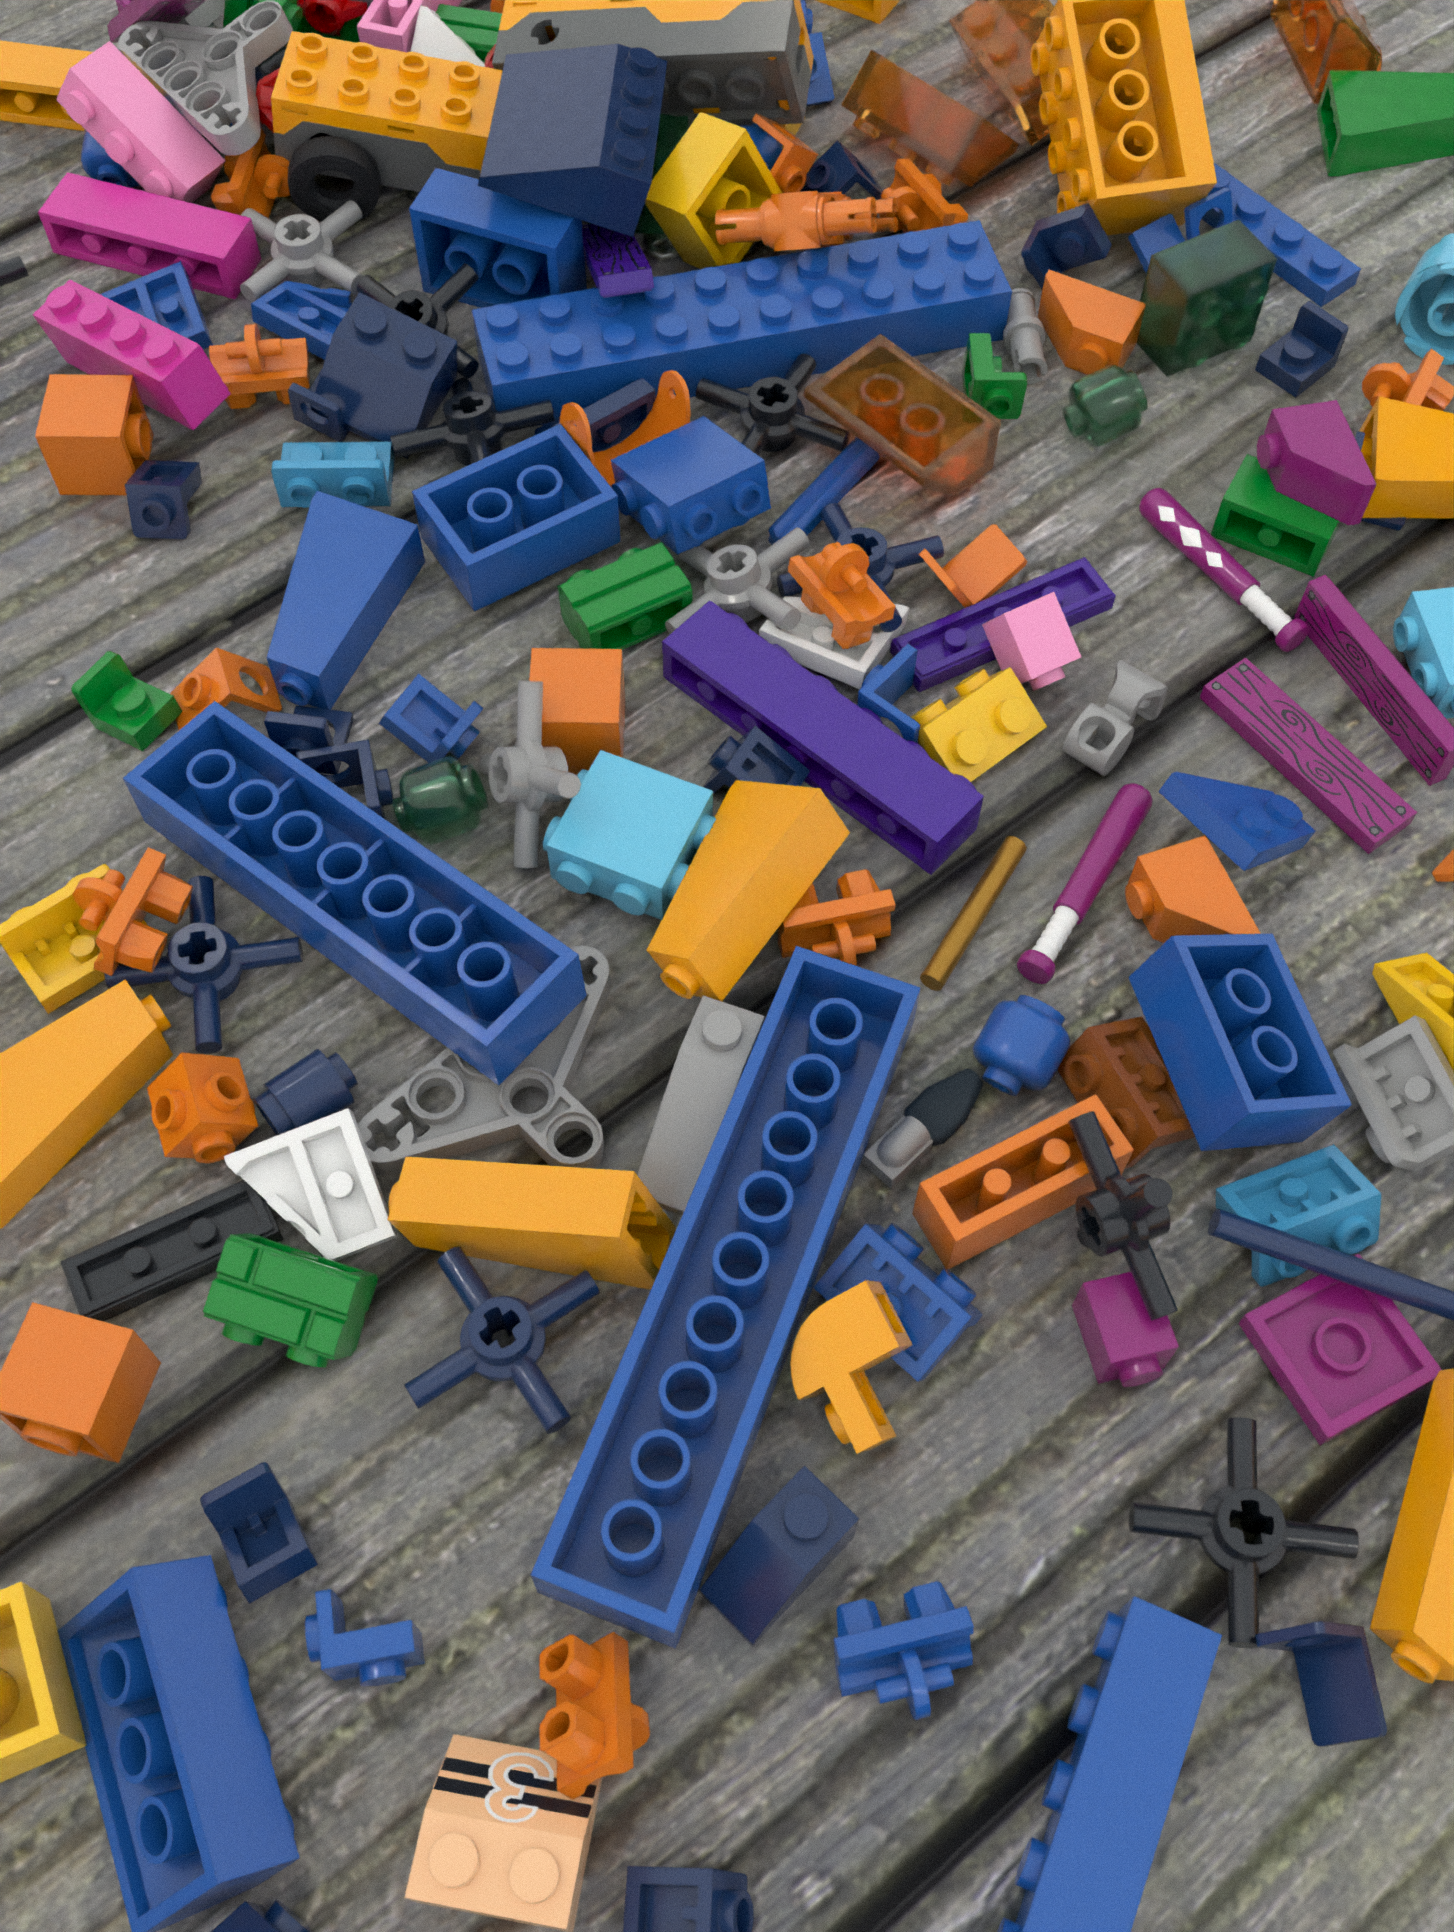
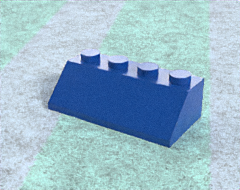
M211 1555L132 1567L58 1630L87 1744L85 1749L132 1932H157L260 1885L300 1858L294 1840L293 1820L289 1811L284 1806L271 1762L270 1742L266 1733L261 1728L249 1687L248 1668L245 1660L239 1653L227 1612L226 1593L218 1581Z

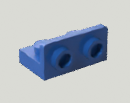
M891 1223L885 1229L881 1225L865 1224L813 1288L828 1301L865 1280L881 1282L913 1346L891 1358L917 1382L923 1381L966 1328L974 1326L983 1316L971 1304L977 1295L963 1280L948 1269L944 1268L938 1275L919 1259L918 1256L924 1248L898 1225Z

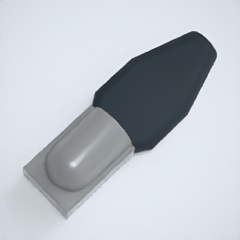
M964 1069L927 1087L905 1108L904 1115L863 1154L862 1164L892 1189L931 1151L932 1146L944 1144L966 1122L983 1087V1081L980 1076L971 1069Z

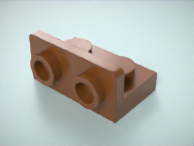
M1142 1016L1088 1027L1069 1047L1057 1070L1078 1103L1096 1094L1134 1149L1125 1169L1133 1167L1153 1148L1195 1138L1151 1030Z

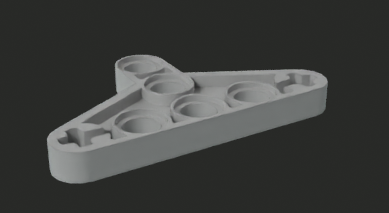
M264 1L249 8L223 29L158 21H141L128 27L122 33L118 46L124 56L188 122L220 152L225 155L235 156L251 149L257 143L261 134L259 107L256 97L255 67L289 41L293 28L278 2Z
M589 946L570 947V949L579 954L582 974L586 975L592 971L594 983L587 985L584 982L587 996L499 1086L480 1071L471 1067L469 1063L449 1048H446L368 1112L357 1125L375 1174L388 1176L401 1173L405 1157L450 1159L518 1138H522L550 1166L596 1169L602 1161L605 1151L601 1125L568 1091L610 992V970L608 960L603 953ZM444 1086L455 1093L454 1102L443 1112L430 1113L419 1106L420 1097L431 1087ZM525 1087H538L546 1092L548 1095L547 1103L536 1113H520L511 1105L513 1096L517 1091ZM404 1110H409L416 1125L427 1132L417 1137L411 1121L407 1124L405 1123L402 1115ZM572 1129L583 1130L593 1139L592 1146L587 1153L572 1158L558 1152L555 1145L562 1133ZM381 1132L388 1137L396 1135L399 1146L393 1151L384 1146L377 1149L374 1138Z

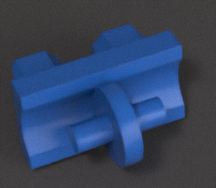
M938 1581L912 1587L904 1594V1610L908 1619L906 1621L882 1626L875 1601L867 1599L840 1604L836 1608L838 1637L833 1639L836 1678L842 1697L875 1689L879 1704L906 1698L913 1719L918 1720L930 1717L931 1715L928 1692L954 1686L951 1670L973 1665L970 1634H974V1626L968 1608L964 1606L955 1609L943 1585Z

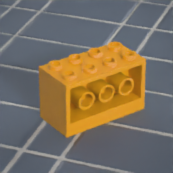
M1057 0L1050 16L1045 19L1044 28L1037 42L1031 48L1032 72L1034 76L1040 77L1042 88L1039 101L1040 118L1043 125H1048L1051 139L1048 149L1049 168L1052 174H1057L1060 189L1057 196V213L1089 203L1107 236L1134 232L1168 214L1173 215L1178 226L1185 223V207L1205 198L1217 183L1185 0Z

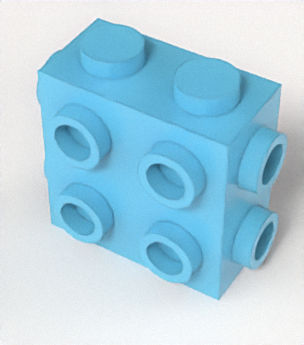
M1454 587L1411 592L1400 617L1394 622V644L1398 651L1403 652L1414 681L1446 719L1454 718Z
M600 750L589 771L582 769L577 776L581 783L580 791L575 797L570 798V804L562 817L555 816L546 830L543 850L547 851L551 878L557 880L561 886L574 893L585 894L589 892L613 901L618 908L629 914H647L662 920L705 835L710 832L716 821V818L713 817V791Z

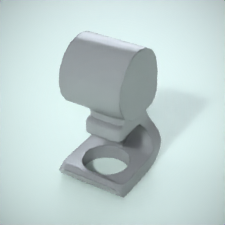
M1118 661L1106 705L1099 707L1094 703H1090L1069 731L1062 751L1099 774L1107 775L1117 765L1131 743L1135 729L1131 724L1134 722L1136 714L1149 721L1155 720L1162 710L1168 687L1125 661Z

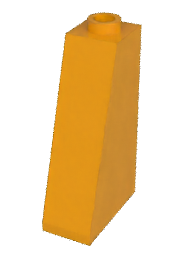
M1379 396L1359 430L1365 433L1361 452L1376 482V487L1362 518H1454V414Z
M736 780L729 788L715 815V823L701 842L647 948V952L663 971L660 974L662 981L674 993L686 999H691L693 996L702 998L704 995L723 1001L850 834L820 788Z
M126 979L0 1053V1229L173 1056L172 1051L161 1034L172 1027L167 1017L151 994L139 1000Z
M405 1157L399 1181L393 1185L388 1202L389 1216L387 1220L415 1247L446 1252L454 1247H461L466 1256L572 1276L587 1270L594 1280L651 1290L676 1231L675 1225L635 1171Z
M1454 1368L1440 1370L1432 1384L1370 1625V1630L1393 1649L1391 1658L1394 1663L1407 1674L1425 1683H1434L1435 1679L1454 1681Z

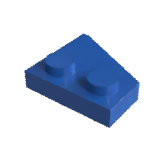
M181 261L100 294L200 344L202 349L213 346L190 277Z
M285 281L251 303L252 320L254 323L285 339L306 338L309 352L325 360L333 333L352 305L351 291L334 288L319 289L310 284Z
M1180 772L1171 773L1158 791L1243 871L1302 849L1316 832L1302 819L1303 814L1294 802L1284 796L1276 795L1272 791Z

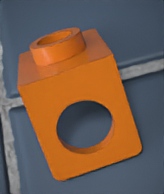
M756 113L752 121L784 146L770 171L782 193L800 192L805 185L806 175L818 154L781 124Z
M995 524L990 525L944 567H941L926 549L919 553L964 608L992 596L1027 564L1026 558Z
M217 647L170 693L175 697L183 711L176 718L178 730L182 729L214 701L223 707L234 701L266 713L267 711L280 712L282 710L276 685L268 666ZM239 672H244L254 678L260 685L263 695H258L248 689L242 682Z

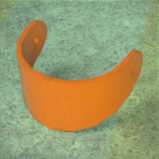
M669 370L663 373L653 407L640 427L624 441L604 451L593 452L590 424L584 410L577 403L570 402L563 405L559 424L564 427L611 487L615 483L611 465L612 459L690 423L689 390L685 380L677 371Z

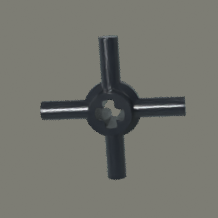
M464 263L429 298L426 294L417 290H408L394 295L371 275H365L357 284V292L447 335L449 321L446 312L479 280V277L468 264ZM457 345V372L465 379H469L477 372L479 363Z
M799 354L784 378L767 377L755 382L751 386L749 394L706 378H702L698 383L696 389L697 399L740 414L741 424L747 432L741 443L758 456L762 450L778 452L788 448L794 442L796 435L840 452L847 447L850 439V431L805 415L803 403L798 398V394L816 368L815 360L808 354Z
M460 378L452 384L453 397L448 399L443 406L446 420L442 424L392 435L391 441L396 458L448 446L453 449L456 460L468 466L503 450L500 438L504 433L555 422L550 400L497 411L493 408L491 397L488 394L474 391L473 385L468 379Z
M1088 1112L1071 1119L1068 1123L1096 1187V1190L1080 1195L1076 1199L1075 1208L1079 1224L1077 1236L1080 1243L1087 1248H1091L1100 1257L1117 1251H1121L1124 1254L1151 1321L1177 1312L1178 1308L1149 1242L1150 1239L1167 1234L1170 1229L1168 1204L1173 1196L1170 1185L1163 1179H1153L1145 1173L1125 1179L1121 1176L1095 1112Z
M1235 1417L1227 1420V1486L1214 1492L1205 1501L1201 1510L1132 1502L1130 1506V1532L1199 1540L1208 1558L1216 1566L1228 1573V1645L1237 1648H1257L1255 1635L1259 1634V1575L1268 1572L1276 1566L1286 1551L1356 1559L1359 1549V1537L1356 1529L1288 1521L1277 1502L1257 1488V1422L1250 1418ZM1236 1517L1241 1519L1243 1531L1255 1534V1539L1249 1544L1244 1543L1242 1530L1230 1526V1523Z

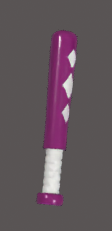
M1154 488L1142 497L1139 504L1140 514L1214 581L1235 603L1247 606L1248 610L1254 613L1255 617L1260 619L1270 631H1273L1276 636L1275 643L1279 649L1289 652L1302 643L1309 633V626L1299 618L1291 620L1289 615L1285 614L1269 596L1265 595L1264 591L1259 589L1260 582L1237 562L1168 491L1163 488Z
M1129 783L1123 785L1118 790L1072 875L1053 905L1055 914L1051 916L1050 922L1047 923L1046 929L1041 933V937L1037 940L1032 950H1026L1017 961V969L1026 979L1034 983L1046 984L1053 978L1056 970L1054 960L1058 956V952L1062 949L1067 937L1072 932V928L1083 921L1098 893L1152 807L1153 799L1151 793L1143 786Z

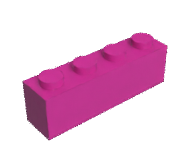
M69 172L65 174L38 211L53 253L142 276L181 261L190 277L193 289L231 299L237 298L241 292L240 285L250 278L261 261L252 220L249 217Z
M72 280L54 289L48 295L46 302L32 314L67 363L89 375H133L143 404L191 430L196 429L231 394L200 344Z

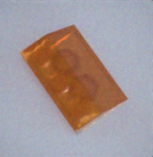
M976 0L949 20L967 61L1032 146L1049 133L1048 125L1042 124L1040 118L1039 101L1042 88L1040 77L1034 76L1032 72L1031 48L1037 42L1044 28L1045 19L1050 16L1054 6L1050 0Z
M1353 0L1273 1L1270 16L1313 104L1320 102L1330 70H1381V49L1376 45L1366 26L1364 16L1360 15Z
M872 49L841 106L857 115L852 123L853 126L877 140L881 131L892 137L893 139L888 148L905 159H910L912 163L917 154L927 159L929 163L924 171L933 174L935 178L950 186L955 177L971 187L1012 156L1020 145L980 115Z
M879 334L804 388V397L925 488L957 496L993 468L1001 420L882 334Z

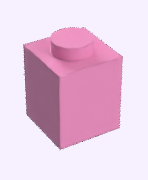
M1055 592L982 624L1001 671L1011 667L1019 682L1022 684L1029 681L1033 691L1066 677L1061 666L1081 658Z

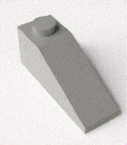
M704 995L702 996L679 1049L637 1174L662 1209L681 1216L683 1215L765 1021V1016Z

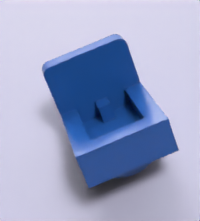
M418 674L385 713L379 724L436 768L448 752L459 759L480 733L471 723L482 711L483 707L473 701L466 711Z
M332 1589L315 1592L317 1614L307 1615L305 1619L307 1651L310 1661L312 1663L321 1661V1670L334 1681L359 1677L360 1686L386 1685L404 1680L406 1678V1667L425 1664L422 1633L412 1620L346 1632L342 1600Z

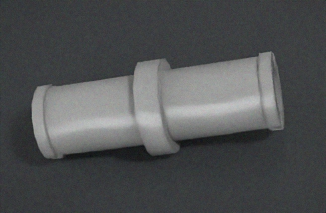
M1015 288L1012 290L1007 325L1003 331V341L1007 351L1012 356L1013 372L1026 373L1027 385L1035 384L1042 380L1040 373L1043 375L1047 374L1048 367L1042 347L1045 342V329L1042 321L1037 318L1033 293L1025 288Z

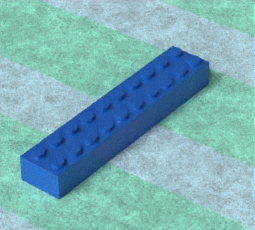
M978 220L819 249H809L768 258H758L728 265L707 267L677 274L653 277L654 288H651V291L603 298V296H600L597 288L472 309L478 358L493 408L497 411L550 400L554 418L560 417L563 405L575 402L584 409L642 377L655 389L656 398L660 378L663 373L669 370L677 371L683 377L689 390V397L691 398L696 397V389L702 378L733 389L750 387L758 380L767 377L784 378L798 355L802 353L810 355L815 360L816 368L811 374L815 375L967 347L969 333H990L991 342L1003 340V331L1007 325L1012 290L982 224Z
M799 946L795 947L532 1570L531 1577L539 1594L676 1649L914 1024L920 987Z

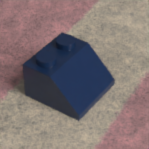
M359 292L333 333L315 393L341 407L345 429L372 442H392V435L427 428L457 378V340ZM311 405L312 411L327 418L321 410ZM406 455V456H402V457L408 459L410 455Z

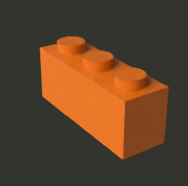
M1096 1094L919 1183L912 1214L946 1269L949 1270L1076 1204L1078 1196L1096 1190L1068 1123L1071 1119L1088 1112H1095L1122 1175L1134 1149Z

